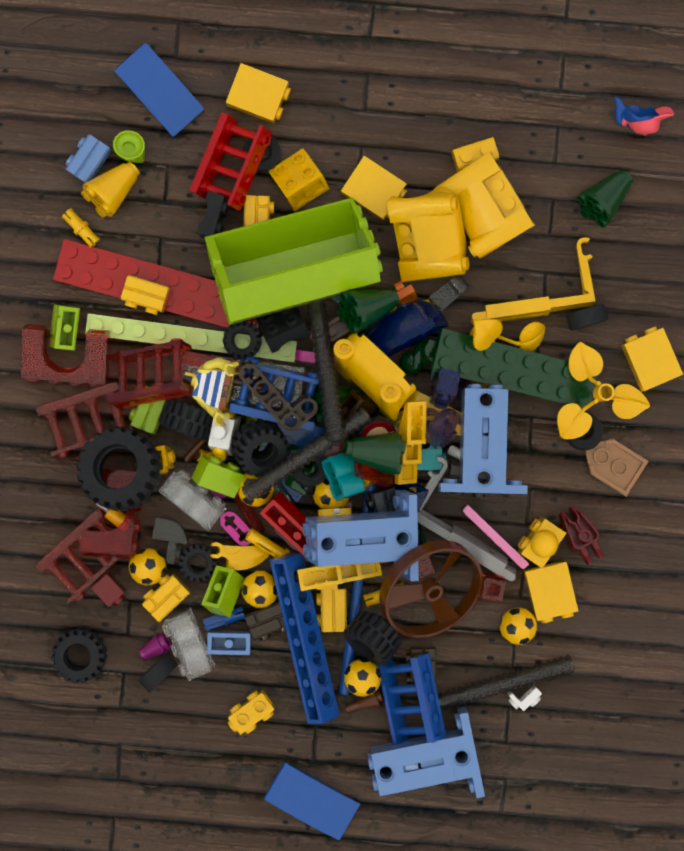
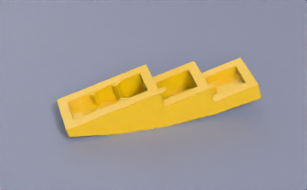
M427 401L405 402L399 434L401 435V441L406 443L405 453L401 454L400 457L402 467L400 474H395V484L417 483V464L422 463V444H426Z
M380 562L323 567L314 566L297 570L301 591L382 575Z

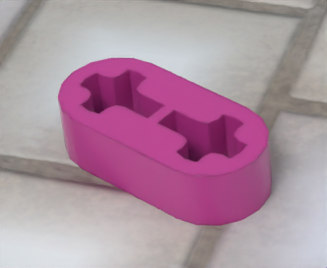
M296 350L294 361L334 366V355Z
M228 511L224 513L220 519L224 530L239 545H249L251 543L249 541H240L241 535L237 530L240 529L245 533L246 531L249 532L251 528L235 512ZM225 516H234L233 522L238 527L234 528L231 524L225 525Z

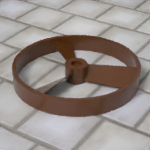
M438 540L419 545L398 559L386 574L379 594L381 611L390 625L397 632L405 636L423 638L440 634L459 623L475 605L483 583L481 567L470 551L457 542ZM452 551L437 579L429 577L424 579L421 584L395 585L399 577L418 560L434 553ZM464 554L472 561L473 578L466 596L453 610L442 597L443 588L438 581L457 558ZM426 598L431 602L437 621L423 626H405L396 623L390 618L389 609Z

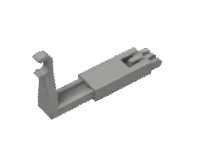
M438 455L437 459L443 463V467L438 473L428 470L431 478L419 495L423 500H417L418 523L448 541L463 545L479 564L509 581H514L516 569L507 564V556L458 526L453 525L451 527L422 509L448 467V460L444 456Z

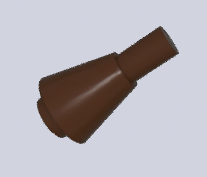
M379 689L372 695L360 697L357 701L345 705L346 710L350 713L358 709L382 707V702H384L383 693Z

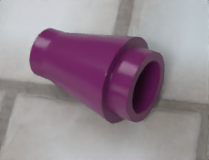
M165 633L156 634L144 647L139 649V653L144 660H147L151 657L167 653L172 645Z

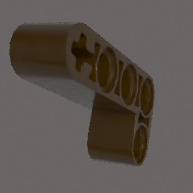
M245 360L240 363L238 367L239 377L284 429L295 431L316 414L318 407L314 397L304 394L290 404L253 361ZM245 368L249 370L252 368V373L255 377L254 381L248 373L245 374ZM260 383L268 385V389L265 392L257 391V386ZM279 399L282 401V405L279 408L271 407V402ZM306 401L313 403L309 410L301 408L302 404ZM287 416H295L296 421L293 424H287L285 422Z

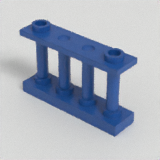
M253 357L240 358V363L245 360L253 361L261 371L267 372L266 376L272 383L275 374L287 377L283 396L289 403L296 379L308 382L305 394L312 397L314 396L317 384L325 385L324 378L316 372L309 371L308 374L259 363V360ZM246 368L245 374L248 373L252 377V368L250 370ZM242 381L238 398L236 400L230 399L229 412L279 423L260 401L256 405L248 403L249 388ZM264 383L262 392H265L268 389V385L266 383ZM304 402L302 409L309 410L312 402ZM289 415L285 419L287 424H293L296 421V417L293 415ZM310 418L300 428L313 431L315 423L313 418Z
M429 653L410 658L411 663L394 665L391 657L386 665L377 664L381 673V687L393 745L408 740V735L425 734L427 743H433L446 737ZM413 672L415 684L398 685L395 673ZM417 692L420 705L402 706L400 694ZM422 714L424 726L406 727L404 715Z

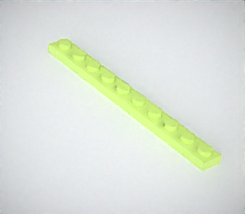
M88 314L85 335L227 353L223 344V331ZM237 334L234 338V344L240 349L247 348L251 342L250 336L246 334ZM261 337L260 350L253 356L295 362L297 341H289L278 351L272 353L265 338Z

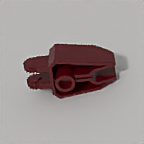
M572 505L568 509L574 522L568 518L564 511H561L559 513L560 526L566 532L565 539L570 551L579 552L583 561L589 565L592 563V560L585 549L587 546L590 545L598 559L603 557V552L596 542L599 538V532L587 517Z

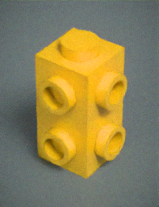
M255 690L246 697L247 702L243 705L238 703L229 710L231 713L228 716L230 720L228 725L234 732L238 731L240 735L244 732L249 734L257 727V722L261 719L266 721L274 715L272 711L275 710V705L264 690H261L259 693Z

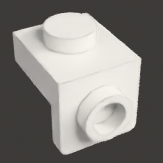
M533 685L519 699L511 690L507 694L510 697L508 701L516 710L520 707L525 711L529 706L533 707L540 701L541 698L539 696L542 693Z

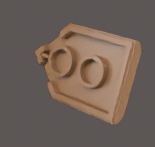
M615 439L600 441L596 447L585 451L590 474L626 497L649 462Z

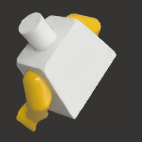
M228 406L225 411H222V413H229L230 415L228 419L223 418L224 423L227 425L217 426L213 418L208 447L212 452L200 449V458L202 455L206 457L213 455L223 462L227 455L234 456L231 445H233L232 438L236 437L235 432L237 429L239 430L242 417L235 416L236 413L229 412Z

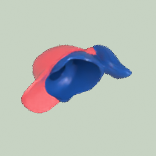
M614 97L616 103L615 120L617 124L630 126L635 133L643 136L656 133L659 130L661 120L674 115V111L670 107H660L657 109L653 107L641 108L635 105L625 107L620 98Z

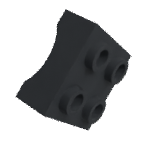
M207 192V212L196 231L199 237L204 238L223 232L224 225H222L221 221L223 217H227L229 210L225 196Z
M298 307L256 318L272 353L278 351L291 340L310 336Z

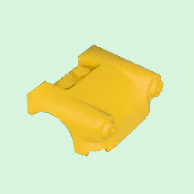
M490 151L436 186L446 187V190L458 198L464 231L470 239L468 249L473 257L478 256L480 259L535 226V223L530 219L523 203Z
M436 187L430 193L419 197H390L387 201V209L390 223L394 225L400 256L398 265L402 282L464 275L466 270H469V259L465 257L467 242L458 198L454 197L453 193L446 190V187Z
M355 333L351 334L347 339L337 341L334 345L335 370L349 383L353 381L378 405L379 411L395 425L402 418L403 411L399 412L402 405L416 390V386L413 383L409 385L403 378L406 374L366 336L362 335L359 337Z

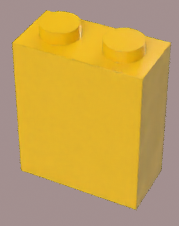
M241 63L227 97L226 105L232 109L274 124L276 119L280 120L284 109L281 108L283 100L287 101L291 88H288V81Z
M363 156L342 188L341 194L348 199L353 197L357 205H360V207L383 221L385 217L389 219L387 201L393 196L403 198L407 193V190L404 189L407 183L366 156Z
M656 326L644 331L646 335L639 338L637 334L626 338V343L621 345L641 392L683 375L664 328L657 330Z
M565 560L546 564L543 569L538 566L523 570L533 613L537 621L548 623L554 621L553 617L569 618L574 616V612H578L569 569Z

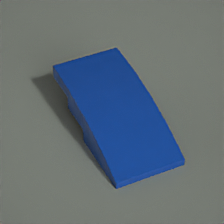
M146 42L114 70L172 137L204 110L202 105Z
M285 761L263 797L264 800L337 840L341 839L360 806L357 800Z

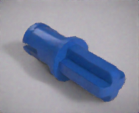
M242 606L233 609L230 618L221 615L205 618L203 620L204 627L207 631L224 625L228 627L230 623L245 619V614L242 613L244 609Z

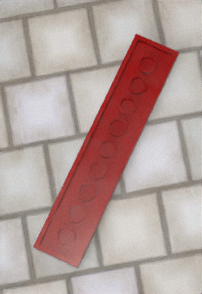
M64 239L53 280L121 299L127 276H134L170 288L164 311L225 328L230 326L214 280L99 248H90L88 245ZM256 318L244 321L250 322L257 329H259V324Z

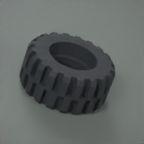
M106 428L102 434L97 432L93 435L94 440L92 442L87 440L84 444L87 447L84 452L80 451L78 456L82 458L81 463H77L76 469L80 471L77 479L78 482L82 483V491L88 494V498L93 502L114 511H130L131 508L137 509L141 507L142 502L150 501L152 499L150 497L151 493L157 492L159 489L156 486L157 482H161L163 477L160 474V470H163V463L159 461L161 455L155 449V445L145 436L130 428ZM128 450L136 457L137 473L130 484L121 489H113L104 481V464L114 452Z

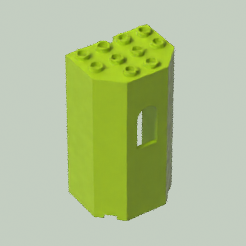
M353 197L204 237L218 294L229 325L334 297L344 291L367 288L381 282L380 272H383L380 259L377 258L380 255L378 243H374L372 230H368L366 217H363L361 207L356 205Z

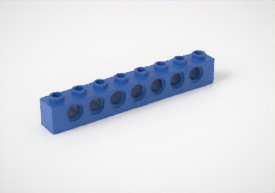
M300 552L286 553L270 560L307 723L324 724L339 716L338 706L311 590H300L297 570L306 568L303 555Z

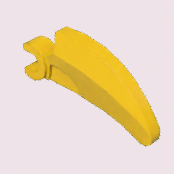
M213 542L210 545L218 548V553L210 554V557H224L226 559V568L234 570H246L255 567L270 555L256 545L227 546L218 542Z

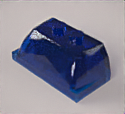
M417 301L411 304H402L396 308L397 311L391 314L390 312L387 313L379 321L368 326L364 336L387 357H390L440 331V328L443 329L449 326V324L436 306L427 301Z

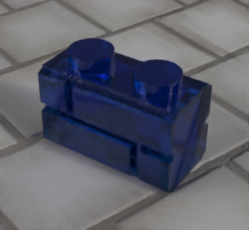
M439 369L432 380V391L429 402L434 404V407L446 409L451 405L458 394L461 374L459 371Z

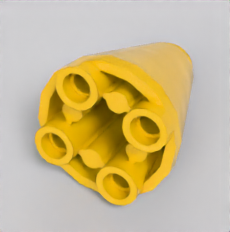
M129 161L126 164L122 163L85 182L81 195L86 201H91L96 206L95 210L101 217H112L135 184L140 172L133 163Z

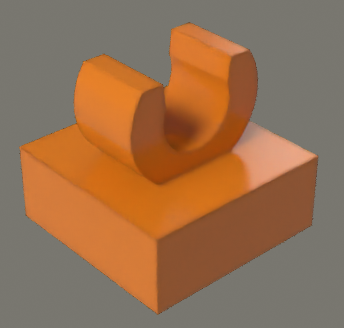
M402 281L394 284L399 296V305H397L399 309L418 299L412 285L405 287Z

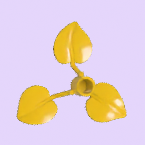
M496 319L474 320V327L470 331V336H473L474 348L478 351L489 348L497 338L520 346V349L533 352L544 338L545 324L532 322L525 326L520 334V341L500 336L503 326ZM472 381V383H471V384H480V385H482V386H481V389H486L488 386H490V385H486V384H482V383H478V382H474V381Z
M579 342L573 348L568 362L569 372L577 381H584L588 378L590 382L596 385L593 390V397L595 399L582 409L579 405L570 403L564 405L559 410L557 425L562 439H575L588 432L592 425V417L585 413V411L598 402L613 400L612 410L621 419L634 418L650 407L647 398L632 385L621 384L614 389L610 384H601L600 381L594 380L592 377L599 375L603 368L601 355L595 349L582 342Z

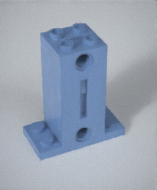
M480 384L467 385V388L461 391L459 483H457V479H443V483H438V491L527 494L528 486L522 485V481L507 480L506 484L508 389H503V385H490L488 389H481L482 385ZM481 395L488 397L489 403L487 406L481 404ZM484 472L487 475V480L481 484L478 481V475Z
M404 489L395 490L393 506L396 511L305 517L306 523H303V534L306 536V545L303 546L304 557L317 567L394 561L395 564L404 554L418 546L417 495ZM418 561L411 565L401 576L409 581H419Z
M457 707L458 713L454 714L458 729L445 731L446 737L441 740L427 743L425 735L410 738L397 745H393V742L371 746V753H367L370 770L374 769L375 774H372L374 791L379 790V795L385 796L467 779L471 793L475 792L476 798L485 797L466 707ZM459 751L465 752L463 756H456V753ZM382 767H390V770L387 772H383L380 769Z

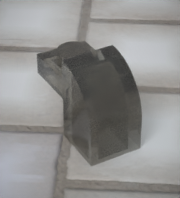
M156 517L152 539L169 541L165 562L174 564L176 559H180L182 547L178 546L179 543L187 544L188 542L187 532L182 524L174 519Z

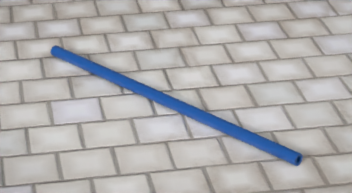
M377 405V408H376L375 410L378 411V412L382 415V417H385V416L379 411V408H378V405ZM376 483L364 491L362 513H372L371 510L367 509L365 499L368 498V491L375 490ZM364 579L353 581L347 626L360 611ZM345 640L339 694L349 695L350 692L345 686L344 673L347 666L354 660L355 650L347 640Z

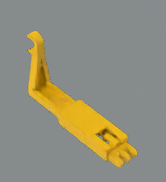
M581 238L576 244L583 295L549 299L548 296L485 305L483 312L473 313L471 318L472 325H474V320L496 319L500 322L548 316L550 312L593 306L595 295L588 261L593 256L590 254L587 256L583 255L581 244H587L590 238Z

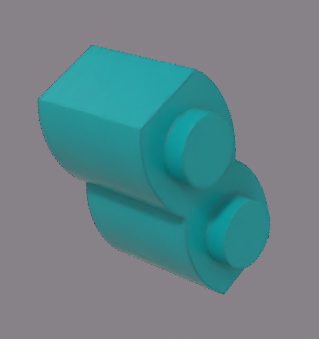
M343 453L328 457L322 461L323 471L329 480L330 490L336 501L365 491L364 480L357 471V462L345 457Z

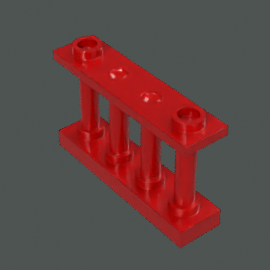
M221 112L189 191L206 199L208 191L223 195L226 199H229L227 205L240 211L246 202L247 193L265 149L270 144L272 132L259 125L257 132L236 126L238 122L236 119ZM233 134L253 140L249 152L228 145ZM225 153L245 160L240 172L220 165ZM219 173L236 179L233 191L213 185L215 175Z

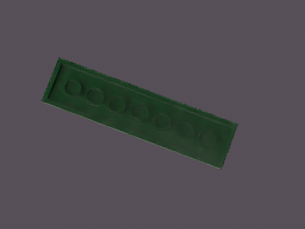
M440 328L430 368L431 371L486 385H503V389L565 405L574 403L579 405L581 409L592 401L595 384L590 382L588 378L584 381H577L571 376L568 368L569 361L496 342L492 343L486 350L478 351L474 348L473 336ZM598 375L592 378L597 381Z

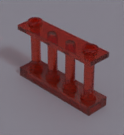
M174 338L170 342L129 351L119 350L116 354L108 355L109 360L119 364V391H117V394L108 395V404L122 409L192 395V386L182 380L181 352L192 350V345L184 342L183 339ZM173 354V380H171V383L164 384L163 356ZM154 358L155 384L152 387L146 388L145 359ZM136 362L137 387L133 391H127V363Z
M116 381L36 408L38 416H45V419H48L58 449L50 452L51 456L57 455L58 459L71 455L70 451L84 447V444L87 442L76 412L77 404L84 402L85 406L88 405L96 432L104 433V426L96 402H98L97 398L105 396V399H108L117 427L135 430L134 426H125L116 398L118 395L117 391L121 390L119 382ZM62 409L68 412L78 442L68 447L65 446L56 419V411Z
M100 508L92 513L35 565L40 572L45 569L48 572L51 571L72 594L66 600L68 603L74 600L76 603L86 595L84 591L117 560L120 558L124 560L133 552L131 550L134 546L132 542L125 546L106 526L105 520L102 518L106 513ZM92 526L95 529L98 528L119 551L111 560L88 537L87 531ZM76 541L82 542L104 566L95 575L72 551L73 548L71 546ZM59 556H66L88 580L80 589L57 566L56 559Z

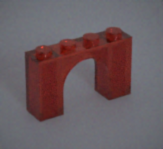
M26 324L22 328L21 378L27 379L28 382L48 380V383L59 384L60 381L69 382V385L74 386L81 385L82 383L90 384L91 387L106 385L109 377V330L89 329L86 333L84 362L75 368H62L52 362L48 356L46 347L47 326Z
M103 469V478L109 487L121 489L132 482L137 471ZM143 502L141 507L137 509L131 508L130 511H126L122 524L112 531L82 530L79 552L83 556L133 559L134 553L138 552L136 532H140L141 521L138 519V513L142 511Z

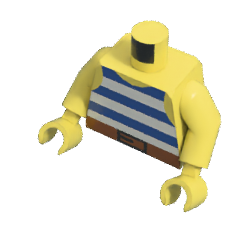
M220 357L206 361L198 368L197 374L185 372L183 384L194 387L192 397L214 418L217 426H226L227 424L224 423L223 418L228 419L230 415L229 413H222V411H225L228 406L234 375L239 374V372L235 371L236 366H239V362L231 363Z

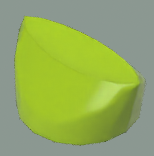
M125 130L120 132L112 141V149L120 158L133 163L144 162L145 142L137 132Z

